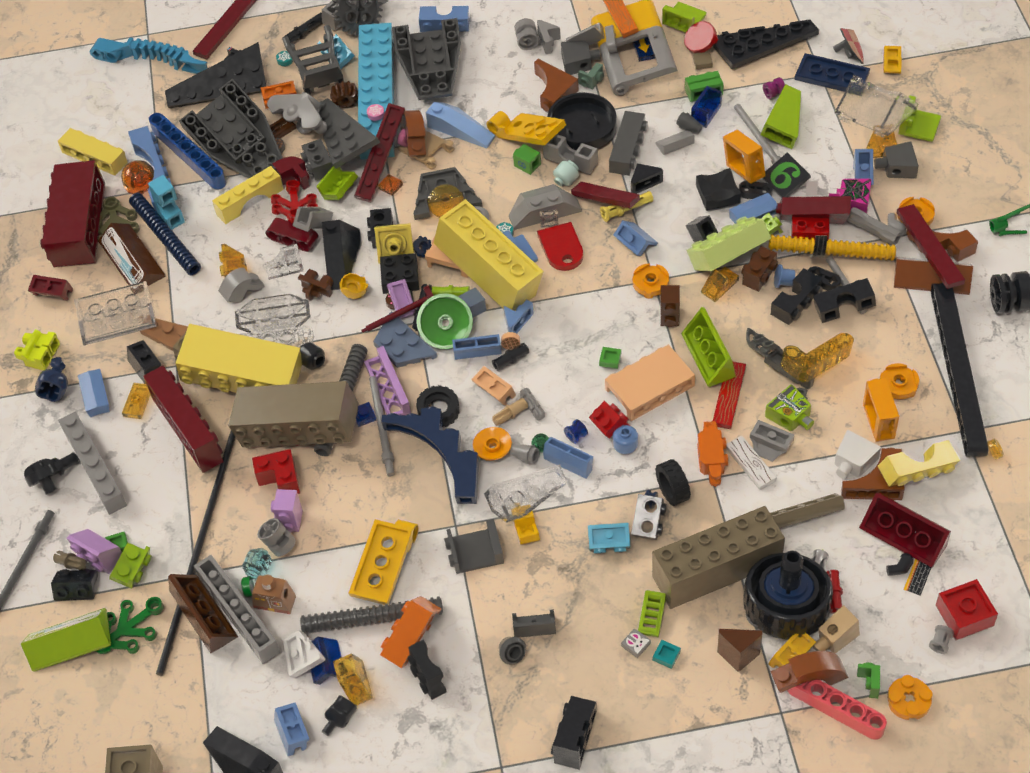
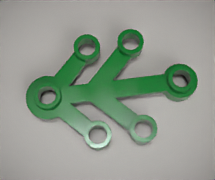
M158 597L149 598L146 601V609L129 621V614L133 612L134 605L132 601L124 600L120 605L121 613L117 629L110 634L111 645L95 652L106 654L112 649L127 650L130 654L138 652L139 644L136 640L117 641L121 636L144 637L147 641H153L157 636L153 627H134L149 616L159 615L162 612L164 606L161 599ZM126 605H130L129 608L124 609ZM107 612L108 618L113 617L111 621H108L109 633L111 632V627L117 622L113 612ZM149 632H153L152 635L146 636ZM135 644L134 648H129L131 645Z

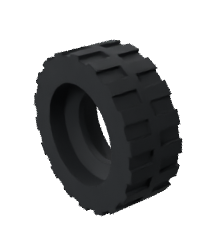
M442 385L431 386L419 394L420 396L417 398L416 403L418 415H421V408H427L430 403L442 400L447 403V409L442 413V427H448L458 418L460 413L457 394L452 389Z
M670 459L656 465L655 474L657 482L669 504L675 506L689 500L691 495L690 486L678 462Z

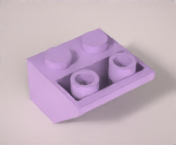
M89 529L70 534L67 537L71 544L70 548L77 553L76 556L91 563V566L98 572L104 571L110 574L122 554L119 546Z

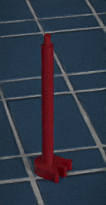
M429 286L423 287L425 297L365 326L366 328L361 330L362 333L369 332L422 306L427 299L434 296Z

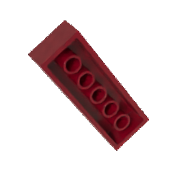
M162 365L145 374L143 378L152 400L201 472L205 473L223 463L221 457L223 451L217 443L219 440L214 431H209L210 427L205 419L201 420L198 408L191 406L193 403L188 394H183L184 390L179 382H175L176 379L172 371H167Z

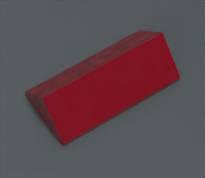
M876 492L859 526L865 532L904 553H909L913 558L931 568L934 567L946 549L951 534L950 530L879 492Z

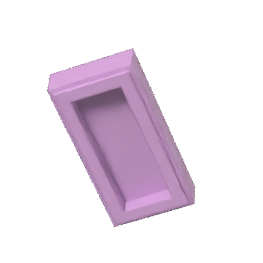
M405 279L387 284L395 311L413 303ZM416 309L399 316V318L403 319L413 316Z

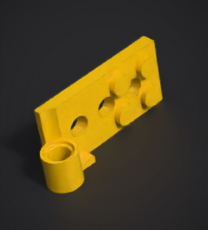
M498 111L487 121L486 125L489 131L495 134L497 138L545 146L566 126L564 119L525 113L517 115L510 121L506 113Z
M399 519L395 524L374 520L348 593L351 597L383 605L390 603L406 553L410 552L411 546L417 538L418 524ZM389 539L393 541L391 547H383L384 541ZM385 558L387 562L384 566H377V560ZM375 576L380 577L378 584H370L371 578Z

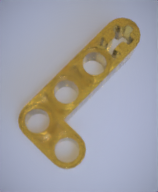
M840 333L807 354L796 346H786L780 365L798 381L808 382L849 357L854 338L848 333Z

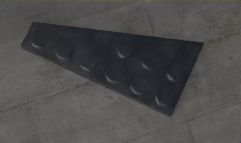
M809 19L790 22L789 25L784 26L774 24L770 28L760 26L739 29L735 33L725 31L721 35H717L718 41L713 47L733 70L819 34V29Z
M259 42L165 90L168 108L214 101L221 95L219 89L231 79L247 95L261 93V87H266V80Z

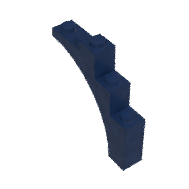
M433 406L421 408V415L413 413L407 415L395 413L382 415L381 423L384 430L412 435L426 442L439 453L453 475L457 504H477L478 453L471 450L460 452V432L453 428L442 430L443 415L441 408Z

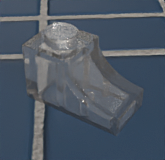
M297 244L279 248V254L273 260L264 263L269 280L304 271Z

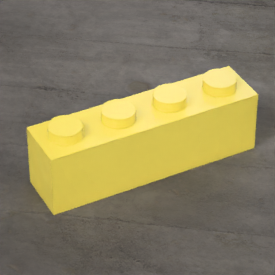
M69 128L58 140L62 153L80 161L95 160L99 169L114 176L128 163L125 152L121 148H116L79 130Z

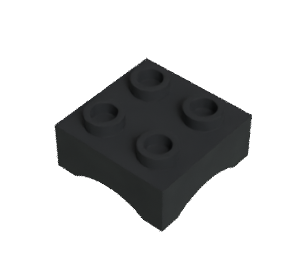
M730 168L712 175L701 174L696 176V187L706 211L741 203V192L736 186Z
M416 253L380 257L383 294H389L387 284L405 279L409 290H419Z
M424 639L409 646L410 655L407 658L411 665L410 669L414 677L419 678V685L423 693H428L431 700L446 693V688L441 682L444 677L440 667L436 666L429 659L427 654L428 648Z

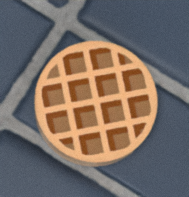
M507 332L501 337V345L507 350H512L520 345V337L517 333Z

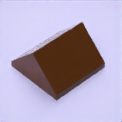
M719 629L717 652L736 671L740 672L760 655L762 630Z

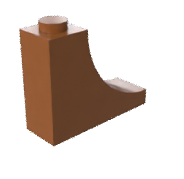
M539 58L534 62L535 75L540 77L546 84L544 92L540 95V104L544 111L549 112L551 106L557 100L579 91L578 78Z
M882 448L879 462L869 474L856 480L842 481L841 496H843V499L873 500L876 492H879L892 500H902L905 490L904 485L889 487L878 468V465L887 456L900 453L902 449Z

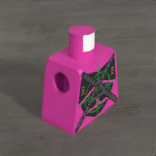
M843 179L841 189L830 188L829 196H851V209L856 207L867 213L871 179Z

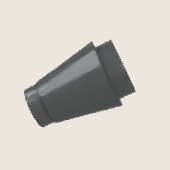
M682 112L676 122L679 128L697 134L703 128V125L688 112Z

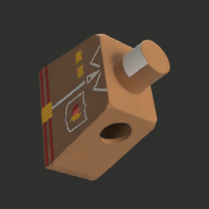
M271 575L258 576L252 592L253 608L291 614L296 595L288 582L284 579L274 578Z

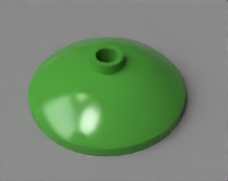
M448 293L437 294L427 299L420 307L417 315V328L420 336L427 344L437 349H452V340L468 338L473 326L472 313L466 302L460 297ZM444 320L449 321L448 326L442 325Z

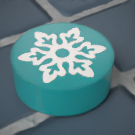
M281 51L276 55L277 63L280 66H289L293 62L287 51Z
M503 222L496 226L502 233L509 230L513 236V226L510 223Z

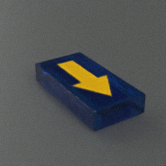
M648 37L632 42L639 62L655 59Z

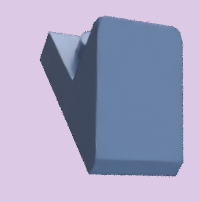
M855 149L853 161L855 179H871V185H874L873 149Z
M526 299L522 305L518 306L516 312L504 306V316L508 332L518 333L534 314L533 302Z

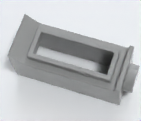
M298 207L293 226L307 232L310 229L322 228V222L331 221L334 212L321 207Z

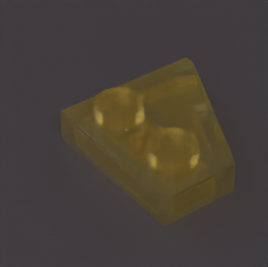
M893 126L874 128L866 148L873 149V158L883 157L885 147L897 145Z

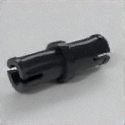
M521 343V345L512 350L508 349L505 351V354L493 359L492 365L499 371L510 363H516L517 359L529 354V348L525 343Z

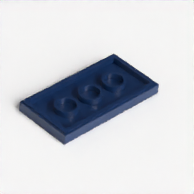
M804 53L794 80L861 95L869 76L870 68Z

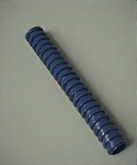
M134 193L129 198L130 205L188 275L198 273L201 269L200 263L161 216H159L141 193Z

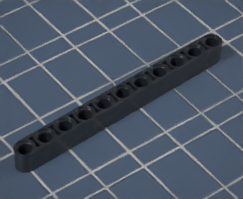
M943 283L931 284V298L964 453L966 457L987 456L988 443L953 287L947 289Z

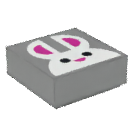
M634 628L621 642V647L638 658L651 644V640Z

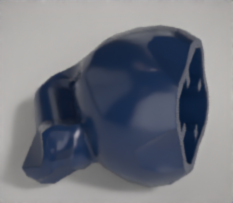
M62 357L52 358L50 362L52 369H45L39 374L34 390L39 398L57 402L64 396L68 386V379L62 373L66 366L62 362Z

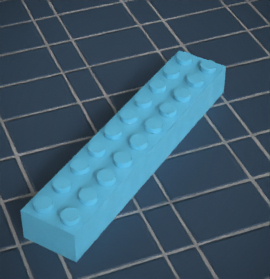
M392 23L359 25L358 123L376 136L382 119L378 121L370 120L367 116V108L373 104H379L384 108L385 114L388 103L394 104V38ZM395 139L388 157H395ZM372 148L360 154V159H368Z

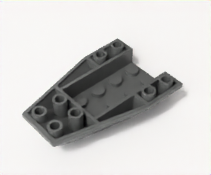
M457 18L441 20V30L410 34L408 25L392 27L395 53L418 100L453 95L461 49Z

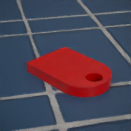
M572 222L537 231V236L548 263L553 268L569 271L577 268L582 263L583 248ZM566 259L572 260V262L565 263L563 261Z

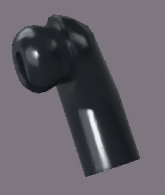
M903 553L898 564L887 565V575L906 574L913 565L912 555Z

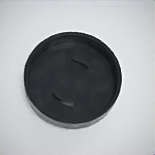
M579 92L566 95L551 106L547 116L564 119L566 126L558 135L566 137L568 146L573 150H577L581 143L599 149L611 141L617 128L616 111L613 105L604 97L593 93Z

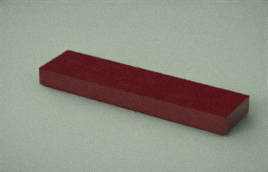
M580 182L571 189V194L576 197L629 209L640 200L639 194L586 182Z

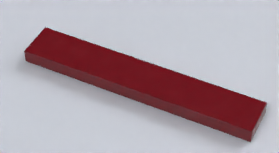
M235 0L194 48L193 55L207 60L257 0Z
M388 103L376 135L380 143L372 147L354 198L372 202L403 118L404 107Z
M912 204L898 208L897 215L945 287L949 289L963 285L965 278L916 206Z

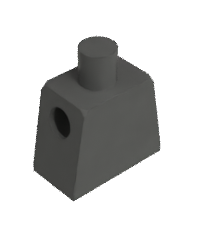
M586 41L561 42L564 70L570 75L577 74L580 70L584 72L591 70V60L600 59L599 49L589 50V45Z
M912 141L885 147L883 158L874 159L875 169L885 168L886 175L889 178H917L919 165Z

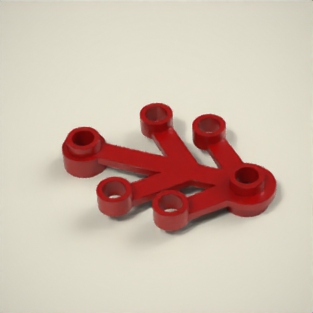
M297 180L286 182V191L290 194V201L282 198L279 194L271 196V203L273 204L272 213L287 216V220L292 224L294 223L298 207H303L308 204L307 207H318L316 204V194H307L305 198L298 201L297 194L300 191V182ZM282 205L290 208V210L283 208Z

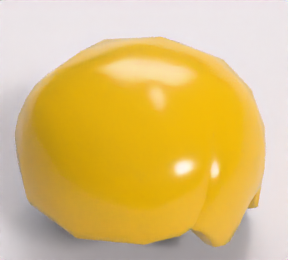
M354 273L344 275L339 284L342 294L350 299L361 298L368 288L365 277H360Z

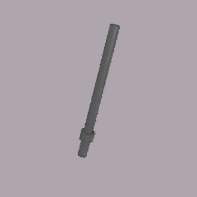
M47 510L42 521L38 522L35 528L36 532L0 594V610L41 537L47 533L48 525L55 514L53 511Z

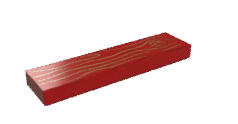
M733 362L736 377L721 384L713 417L717 427L732 428L746 370V364Z

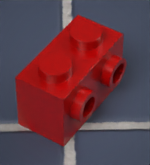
M792 217L791 238L797 236V238L803 237L805 239V237H808V239L814 238L815 240L816 236H828V241L829 218Z

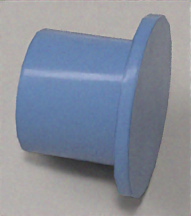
M779 264L774 275L775 288H779L780 285L792 287L795 270L784 269Z

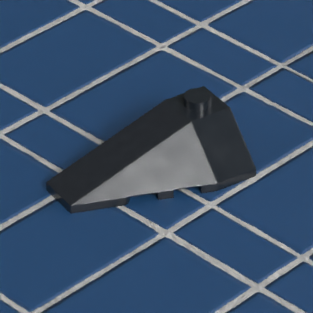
M342 220L322 222L326 272L327 276H330L333 280L330 289L338 290L340 289L341 279L344 275L352 273L353 264L356 262L357 252L361 247L360 229Z
M218 726L215 727L203 742L223 773H283L279 762Z

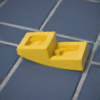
M884 46L883 72L901 74V46Z
M527 506L511 510L520 545L540 540L531 507Z

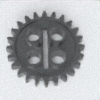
M332 0L336 3L335 6H331L332 9H335L332 15L337 16L334 22H339L337 27H343L342 31H348L350 35L358 36L359 25L379 24L377 17L382 18L379 12L383 11V9L379 8V6L383 3L378 2V0H367L365 5L363 0H352L350 4L348 0ZM349 13L351 14L350 20L347 18ZM364 14H366V20H365V21H363V18H362Z

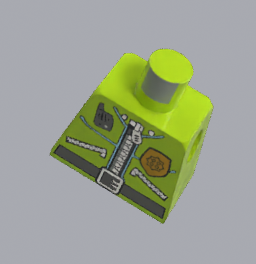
M792 384L766 405L765 417L789 431H793L799 425L809 430L814 424V420L809 417L811 404Z

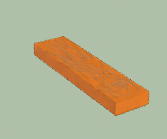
M603 0L623 38L639 32L623 0Z

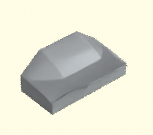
M758 420L750 433V439L753 443L754 451L760 457L773 462L779 455L787 452L794 440V434Z

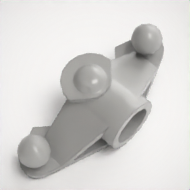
M302 92V94L273 95L269 98L267 106L272 114H283L284 119L288 122L298 121L296 128L301 134L309 133L313 129L318 134H323L327 131V124L319 114L322 104L311 95Z

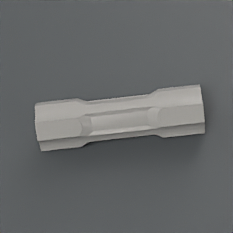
M856 207L851 209V214L846 220L876 235L890 245H896L902 235L901 231L878 221Z

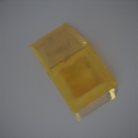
M221 244L222 252H219L220 262L223 263L220 266L221 276L226 277L230 272L238 268H244L247 271L244 254L226 244Z
M351 653L333 661L338 682L354 705L357 706L373 698L362 659Z

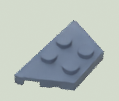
M399 317L383 324L373 341L376 348L384 346L390 361L397 368L407 364L421 362L420 359L428 357L432 359L437 358V353Z

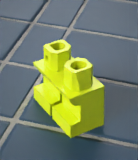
M35 329L33 333H25L23 335L22 342L26 346L25 348L17 347L14 354L17 359L24 361L25 366L45 370L51 362L52 356L56 353L60 342L55 332L43 334Z

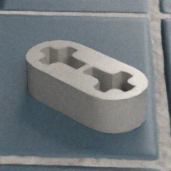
M605 26L609 54L618 52L614 26Z

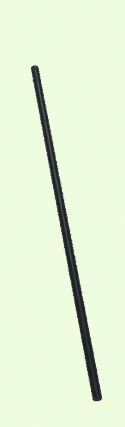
M232 431L229 434L222 457L223 463L220 464L186 575H194L195 572L194 565L197 564L236 438ZM178 604L156 674L159 676L164 674L182 615V610Z

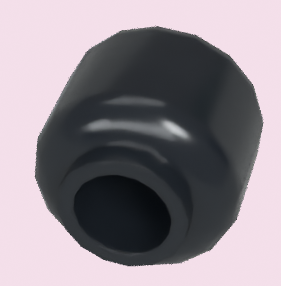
M307 342L299 347L303 366L314 370L323 365L325 352L322 348L312 342Z

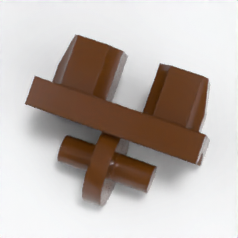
M309 269L305 275L300 274L298 280L301 281L302 292L306 293V299L311 301L314 297L319 298L320 294L331 297L332 278L323 275L321 280L318 281V273Z

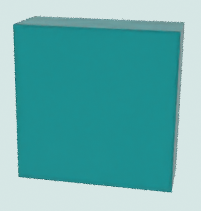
M661 640L652 657V661L672 669L681 652V648Z

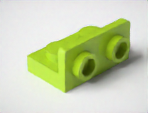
M127 542L109 579L132 589L135 582L139 583L141 580L143 566H148L151 560L150 547L146 546L145 549H142Z

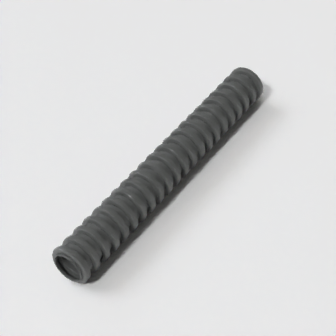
M361 344L352 345L342 371L343 373L339 381H347L352 392L368 352L367 348ZM334 443L316 444L314 451L320 456H329Z
M437 596V599L431 597L428 601L442 608L439 615H442L443 607L440 596ZM398 602V604L392 603V605L387 603L385 606L380 604L379 607L373 605L372 608L366 606V609L360 607L359 610L353 608L352 611L350 609L346 611L340 610V612L334 611L333 613L329 611L327 614L322 612L318 615L315 613L314 616L308 614V617L301 615V630L306 634L307 631L313 633L314 630L319 632L321 629L326 631L328 628L332 630L333 628L339 629V627L345 628L346 626L351 628L352 625L358 627V624L365 626V623L371 625V622L378 624L379 621L381 623H384L386 620L391 622L393 619L396 621L401 619L403 615L401 610L405 603Z

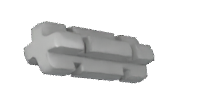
M522 389L520 396L527 402L528 408L531 413H534L535 419H543L545 412L534 395L531 394L530 389Z

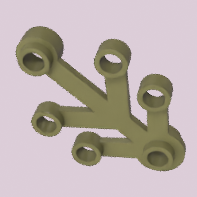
M108 197L104 200V209L100 214L99 235H103L110 223L130 224L136 233L139 232L138 223L130 222L137 219V213L134 209L121 206L120 201L115 197ZM117 212L126 215L128 220L117 216ZM110 215V218L103 224L102 221Z

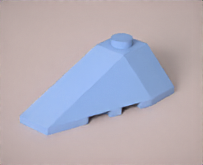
M434 102L426 112L428 128L486 149L495 138V134L458 107L443 102Z

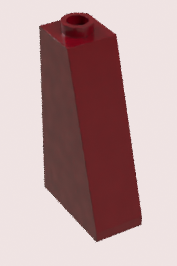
M851 196L782 197L780 203H777L776 214H779V220L792 221V217L829 218V224L844 225L851 214Z

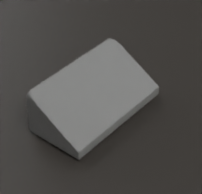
M685 130L659 140L655 144L662 154L665 155L694 144L695 136L693 133Z

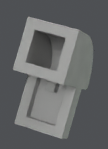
M238 268L224 278L218 291L227 302H242L247 290H262L264 284L258 275L248 273L244 268Z

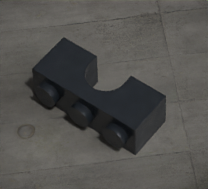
M803 268L793 279L792 292L797 295H788L782 291L771 303L770 315L790 325L793 320H797L800 317L804 308L807 309L810 306L813 295L822 292V278Z
M868 278L856 280L853 283L813 295L815 308L822 323L840 318L839 306L843 303L854 304L858 312L876 306L875 294Z

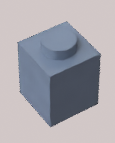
M476 287L458 296L469 306L472 317L486 311L485 298Z

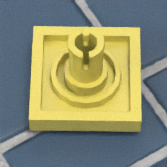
M411 223L374 227L378 263H380V257L414 253Z

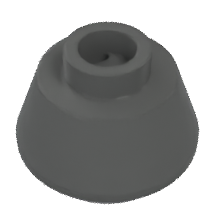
M506 637L500 642L499 655L504 663L513 665L520 662L525 656L526 644L521 638Z

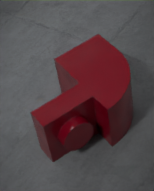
M290 156L272 163L273 169L281 177L283 186L289 180H297L300 182L303 190L310 187L308 181L310 177L306 170L305 161L301 158Z

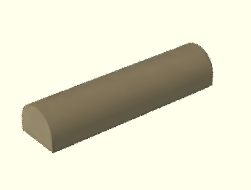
M834 493L777 510L770 514L779 529L844 510L845 504L843 496Z

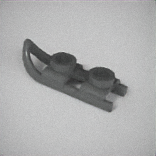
M747 328L746 341L750 348L768 360L770 359L768 352L772 350L780 354L783 353V349L775 344L774 341L767 339L763 334L756 333L751 328ZM750 334L754 336L752 341H750Z

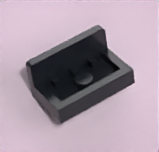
M86 568L84 570L70 571L63 569L57 571L51 582L53 599L55 601L94 599L93 586L98 578L97 570Z

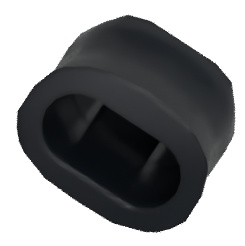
M339 695L325 712V718L329 722L323 728L322 733L329 736L335 726L339 728L346 727L352 714L357 709L356 705Z

